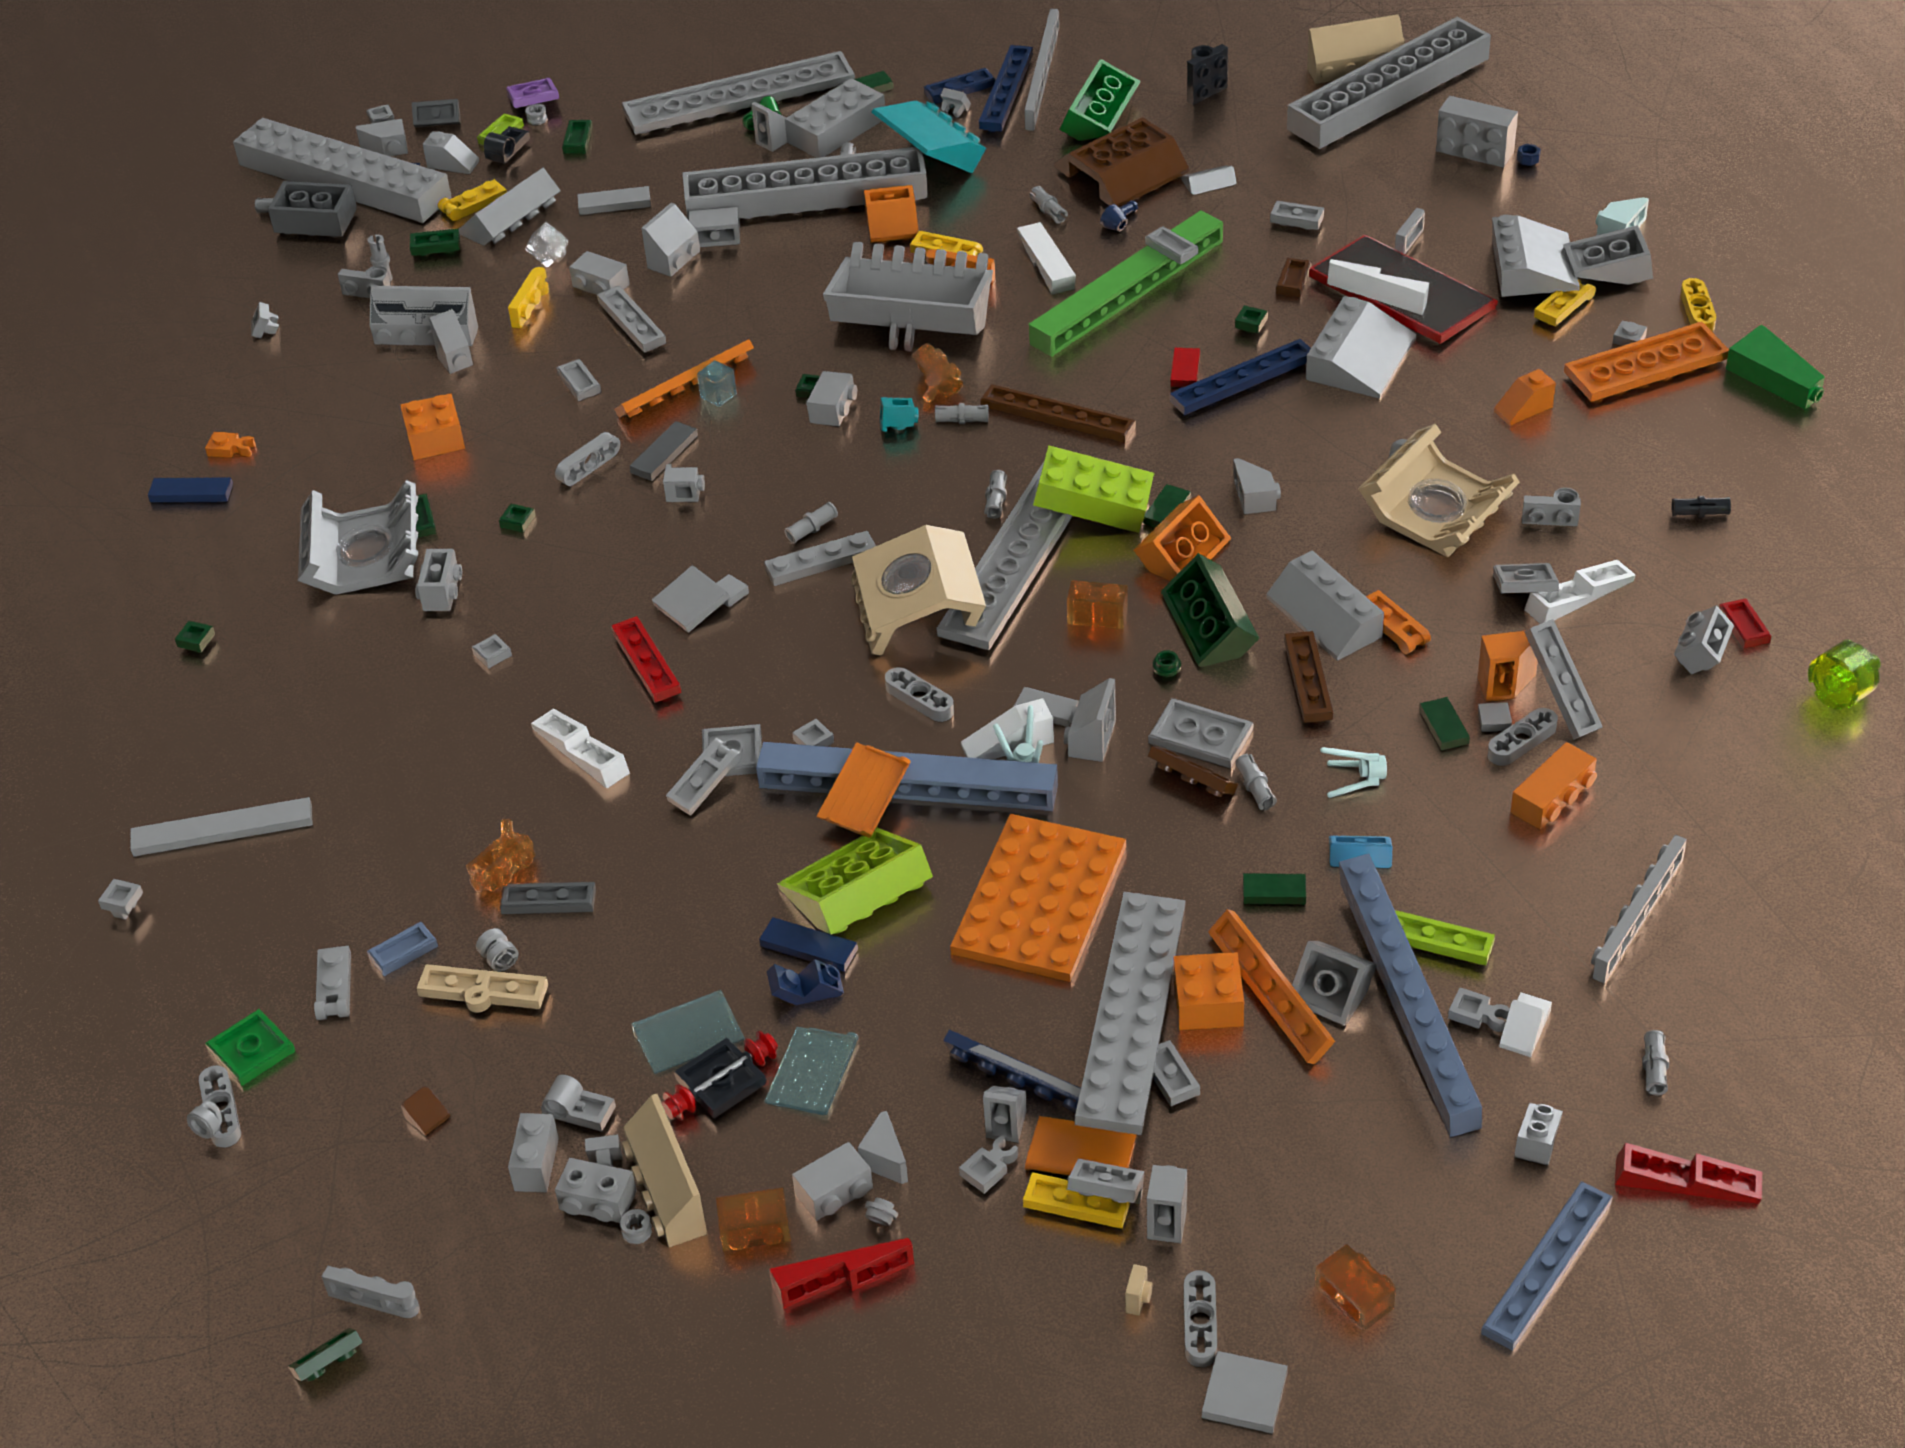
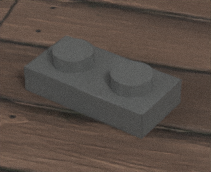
M458 99L412 102L414 127L461 124Z

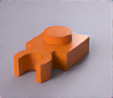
M213 432L205 447L207 456L232 458L234 453H239L243 457H249L252 454L250 447H256V443L252 436L239 438L238 433Z

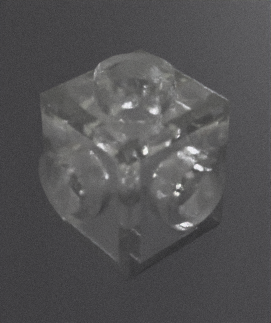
M545 222L532 234L525 249L537 260L549 267L554 261L558 263L567 252L565 247L569 240Z

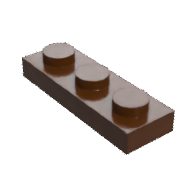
M1152 746L1147 756L1157 761L1156 767L1170 773L1174 769L1182 773L1181 779L1191 784L1197 785V782H1201L1207 785L1205 789L1207 792L1218 797H1222L1223 793L1234 795L1239 785L1164 747Z

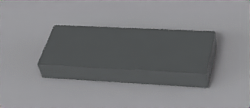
M675 421L629 466L630 473L653 481L666 468V464H670L698 436L697 429Z
M595 882L504 884L500 904L501 913L593 912L596 894Z

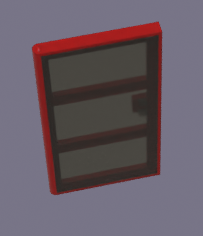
M1367 235L1361 236L1309 268L1310 278L1348 297H1355L1370 302L1402 325L1439 344L1495 309L1498 304V300ZM1330 260L1381 268L1380 274L1428 282L1427 304L1423 315L1327 284Z

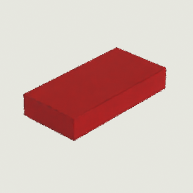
M1174 348L1170 387L1183 388L1197 382L1200 348Z
M1747 598L1719 605V609L1734 624L1732 633L1743 649L1771 642L1772 635Z

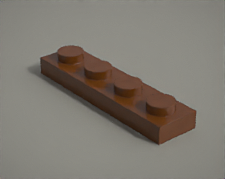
M1314 632L1286 633L1284 635V643L1304 723L1333 720L1334 711Z

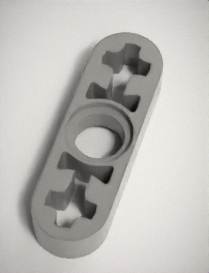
M609 432L601 433L558 464L555 470L556 479L567 486L576 484L618 453L621 444L619 438ZM591 454L589 461L585 464L586 458Z
M896 667L886 672L885 686L889 694L934 721H947L954 715L953 698L905 668ZM918 691L926 693L923 697L912 696L913 693Z
M1538 708L1490 740L1488 759L1493 764L1499 766L1511 764L1556 732L1557 714L1548 708ZM1523 733L1529 735L1530 738L1521 740L1515 737V735Z
M210 1066L199 1075L202 1101H211L215 1104L222 1101L228 1102L226 1108L220 1110L222 1122H226L228 1127L227 1132L222 1133L220 1125V1129L211 1139L214 1145L218 1147H230L237 1143L241 1137L232 1084L224 1067ZM217 1080L220 1090H213L212 1081Z
M1201 1270L1189 1273L1184 1279L1185 1357L1191 1365L1196 1367L1210 1366L1214 1363L1217 1354L1215 1280L1211 1274ZM1196 1285H1203V1300H1196ZM1201 1312L1207 1314L1210 1320L1205 1324H1196L1190 1318L1193 1314ZM1197 1337H1204V1353H1198Z

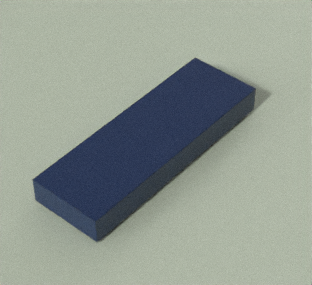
M982 68L924 86V94L933 104L943 102L941 93L944 88L964 92L967 95L993 87L996 79L987 68Z
M231 477L154 478L148 498L150 502H228L233 482Z
M772 917L759 938L761 947L810 962L816 959L825 964L833 965L843 972L846 971L858 950L857 942Z

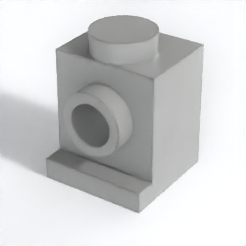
M666 464L663 479L666 502H698L700 491H704L705 488L704 475L698 474L697 467L672 468V464Z

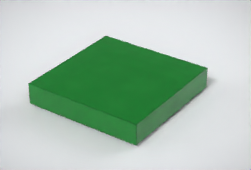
M257 1009L205 1043L208 1051L241 1086L296 1051L294 1044L260 1009Z

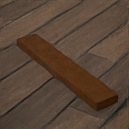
M993 384L989 386L980 399L981 405H988V408L1123 443L1127 442L1136 428V420Z

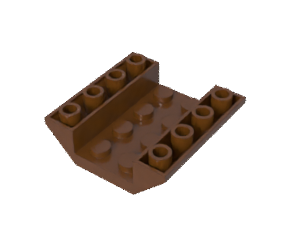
M1144 117L1068 153L1054 163V167L1068 177L1083 171L1099 182L1100 199L1108 205L1115 204L1118 207L1189 172V166L1174 137Z

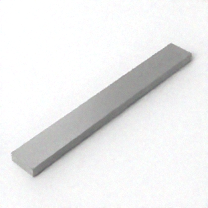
M1050 9L1025 106V130L1033 131L1036 126L1059 32L1058 9Z

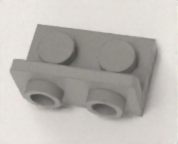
M1078 1158L1068 1178L1067 1190L1076 1191L1084 1196L1095 1195L1110 1198L1118 1203L1130 1202L1139 1204L1142 1199L1144 1171Z

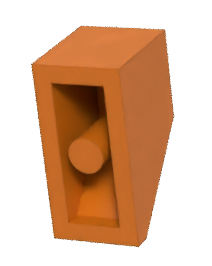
M1541 369L1518 377L1494 407V412L1511 426L1551 409L1554 403L1556 382Z

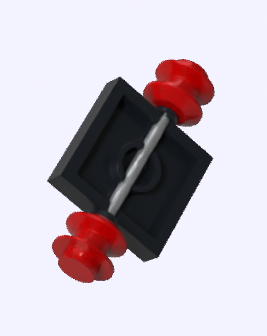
M757 1031V1040L754 1042L748 1038L744 1040L745 1052L742 1053L726 1037L674 1071L675 1078L681 1085H675L676 1093L673 1095L667 1092L663 1093L664 1101L662 1106L667 1116L671 1119L676 1118L682 1121L685 1110L691 1113L696 1111L697 1101L713 1118H716L767 1084L766 1076L755 1065L763 1067L765 1066V1057L768 1056L771 1059L777 1057L776 1050L778 1045L775 1039L769 1033L764 1034L762 1031Z

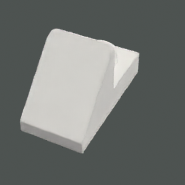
M1521 992L1518 999L1513 1000L1499 1047L1531 1057L1550 1014L1552 1002Z

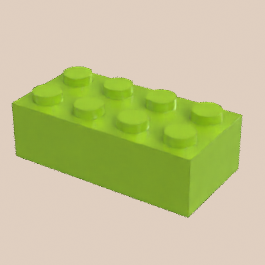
M1048 445L1033 506L1139 533L1145 516L1154 473Z

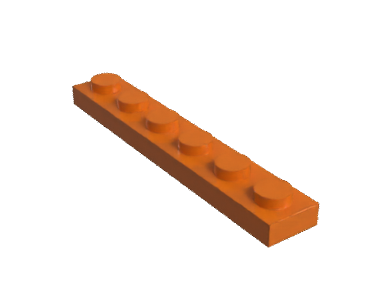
M750 339L622 403L614 410L618 418L625 415L632 418L643 412L642 406L649 403L650 407H653L664 401L662 396L668 393L675 396L684 391L685 384L692 382L694 386L707 379L705 374L712 371L716 375L727 369L726 363L733 360L737 364L748 358L747 352L752 350L754 346Z
M1227 909L1208 933L1223 953L1238 952L1242 978L1307 1063L1315 1065L1336 1041L1234 911Z

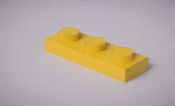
M1032 1172L1023 1197L1024 1208L1123 1229L1130 1202L1118 1203L1110 1198L1095 1195L1084 1196L1076 1191L1067 1190L1068 1180Z

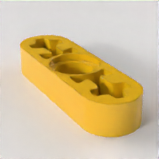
M1697 278L1684 280L1680 295L1690 325L1702 321L1711 331H1714L1717 316L1705 283Z

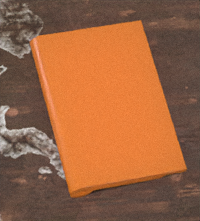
M856 742L816 817L871 838L911 761L904 756L897 757L869 745L865 746Z
M1039 1116L1026 1158L1025 1171L1037 1170L1070 1176L1078 1158L1129 1168L1137 1135L1075 1125V1121Z

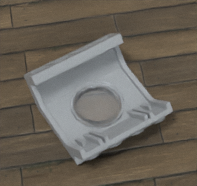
M405 480L389 504L348 513H336L323 508L322 494L312 490L301 507L298 581L337 595L413 578V565L418 557V550H416L418 532L416 531L418 514L416 513L418 502L416 484Z

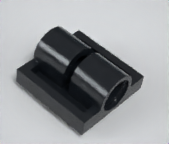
M1220 44L1212 48L1207 45H1200L1192 49L1191 60L1187 61V102L1192 105L1228 88L1227 46Z

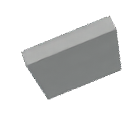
M1549 563L1493 566V576L1501 593L1559 591V581Z
M692 565L655 596L652 602L656 608L689 633L730 597L726 590Z
M760 724L702 729V751L715 738H719L726 743V747L730 750L734 748L742 753L739 763L734 768H731L725 776L757 774L756 766L762 748ZM718 756V757H715L714 759H715L716 761L720 762L723 758H721L720 756Z
M1217 1351L1202 1408V1418L1273 1434L1288 1366Z

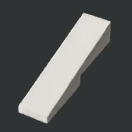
M1041 222L1018 227L1017 233L1033 266H1038L1051 295L1075 289V273Z
M1330 260L1327 284L1423 315L1427 304L1428 282L1380 274L1381 268Z
M1618 560L1577 570L1573 580L1559 584V591L1530 592L1525 611L1540 624L1551 619L1556 620L1633 582L1636 575Z
M552 709L531 723L533 730L605 788H609L630 774L623 754L591 737L586 726L563 713Z

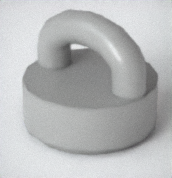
M204 1101L187 1115L188 1126L195 1134L202 1138H212L220 1129L222 1122L221 1112L218 1106L211 1101Z

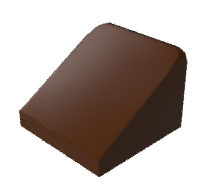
M426 1085L401 1104L405 1119L425 1136L451 1117L448 1110Z

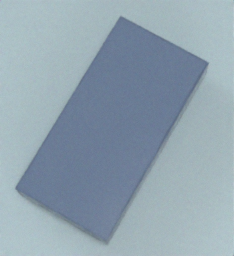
M419 922L371 948L367 953L369 959L381 974L386 976L437 948L438 944L426 926Z

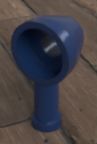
M1131 200L1120 208L1115 204L1110 205L1103 212L1100 224L1110 230L1122 231L1128 223L1126 215L1135 213L1138 210L1137 203Z

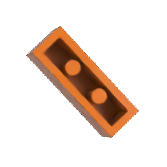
M1568 742L1564 743L1513 791L1510 813L1539 830L1548 822H1554L1567 804L1572 805L1585 787L1589 788L1592 786L1597 777L1595 772L1597 758Z

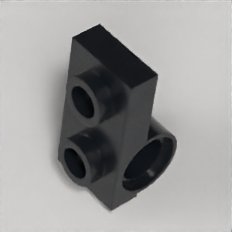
M509 126L501 134L488 133L484 140L485 159L505 164L530 139L529 131Z

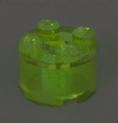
M1845 639L1819 655L1810 663L1808 680L1809 683H1814L1816 688L1814 694L1823 704L1833 709H1843L1844 707L1853 706L1877 688L1880 680L1879 669L1881 662L1875 654H1871L1863 646Z

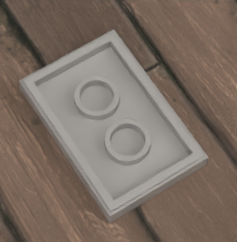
M1171 698L1149 734L1148 743L1231 769L1253 731V722Z

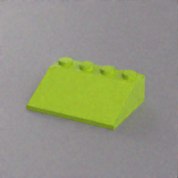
M877 827L871 838L861 836L780 881L777 885L784 895L816 928L832 935L845 931L848 925L856 920L868 918L875 909L882 905L896 902L899 899L898 896L922 887L924 882L932 878L933 875L921 844Z

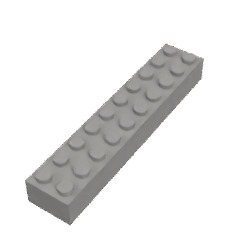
M1455 17L1290 103L1287 108V130L1321 149L1488 60L1491 35L1467 21Z
M266 118L258 120L252 127L233 141L237 159L241 166L293 182L352 185L355 202L422 223L439 209L438 202L442 198H452L447 174Z
M917 147L682 172L688 220L689 211L738 207L739 219L775 216L786 213L796 214L813 210L822 211L831 208H847L849 206L865 205L864 190L906 185L913 186L915 200L928 198L923 154Z

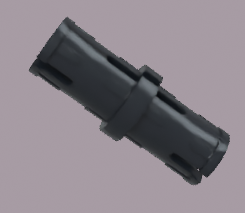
M1697 496L1694 499L1673 498L1671 503L1672 516L1697 515L1698 518H1704L1705 515H1729L1731 512L1730 497L1705 498V496Z

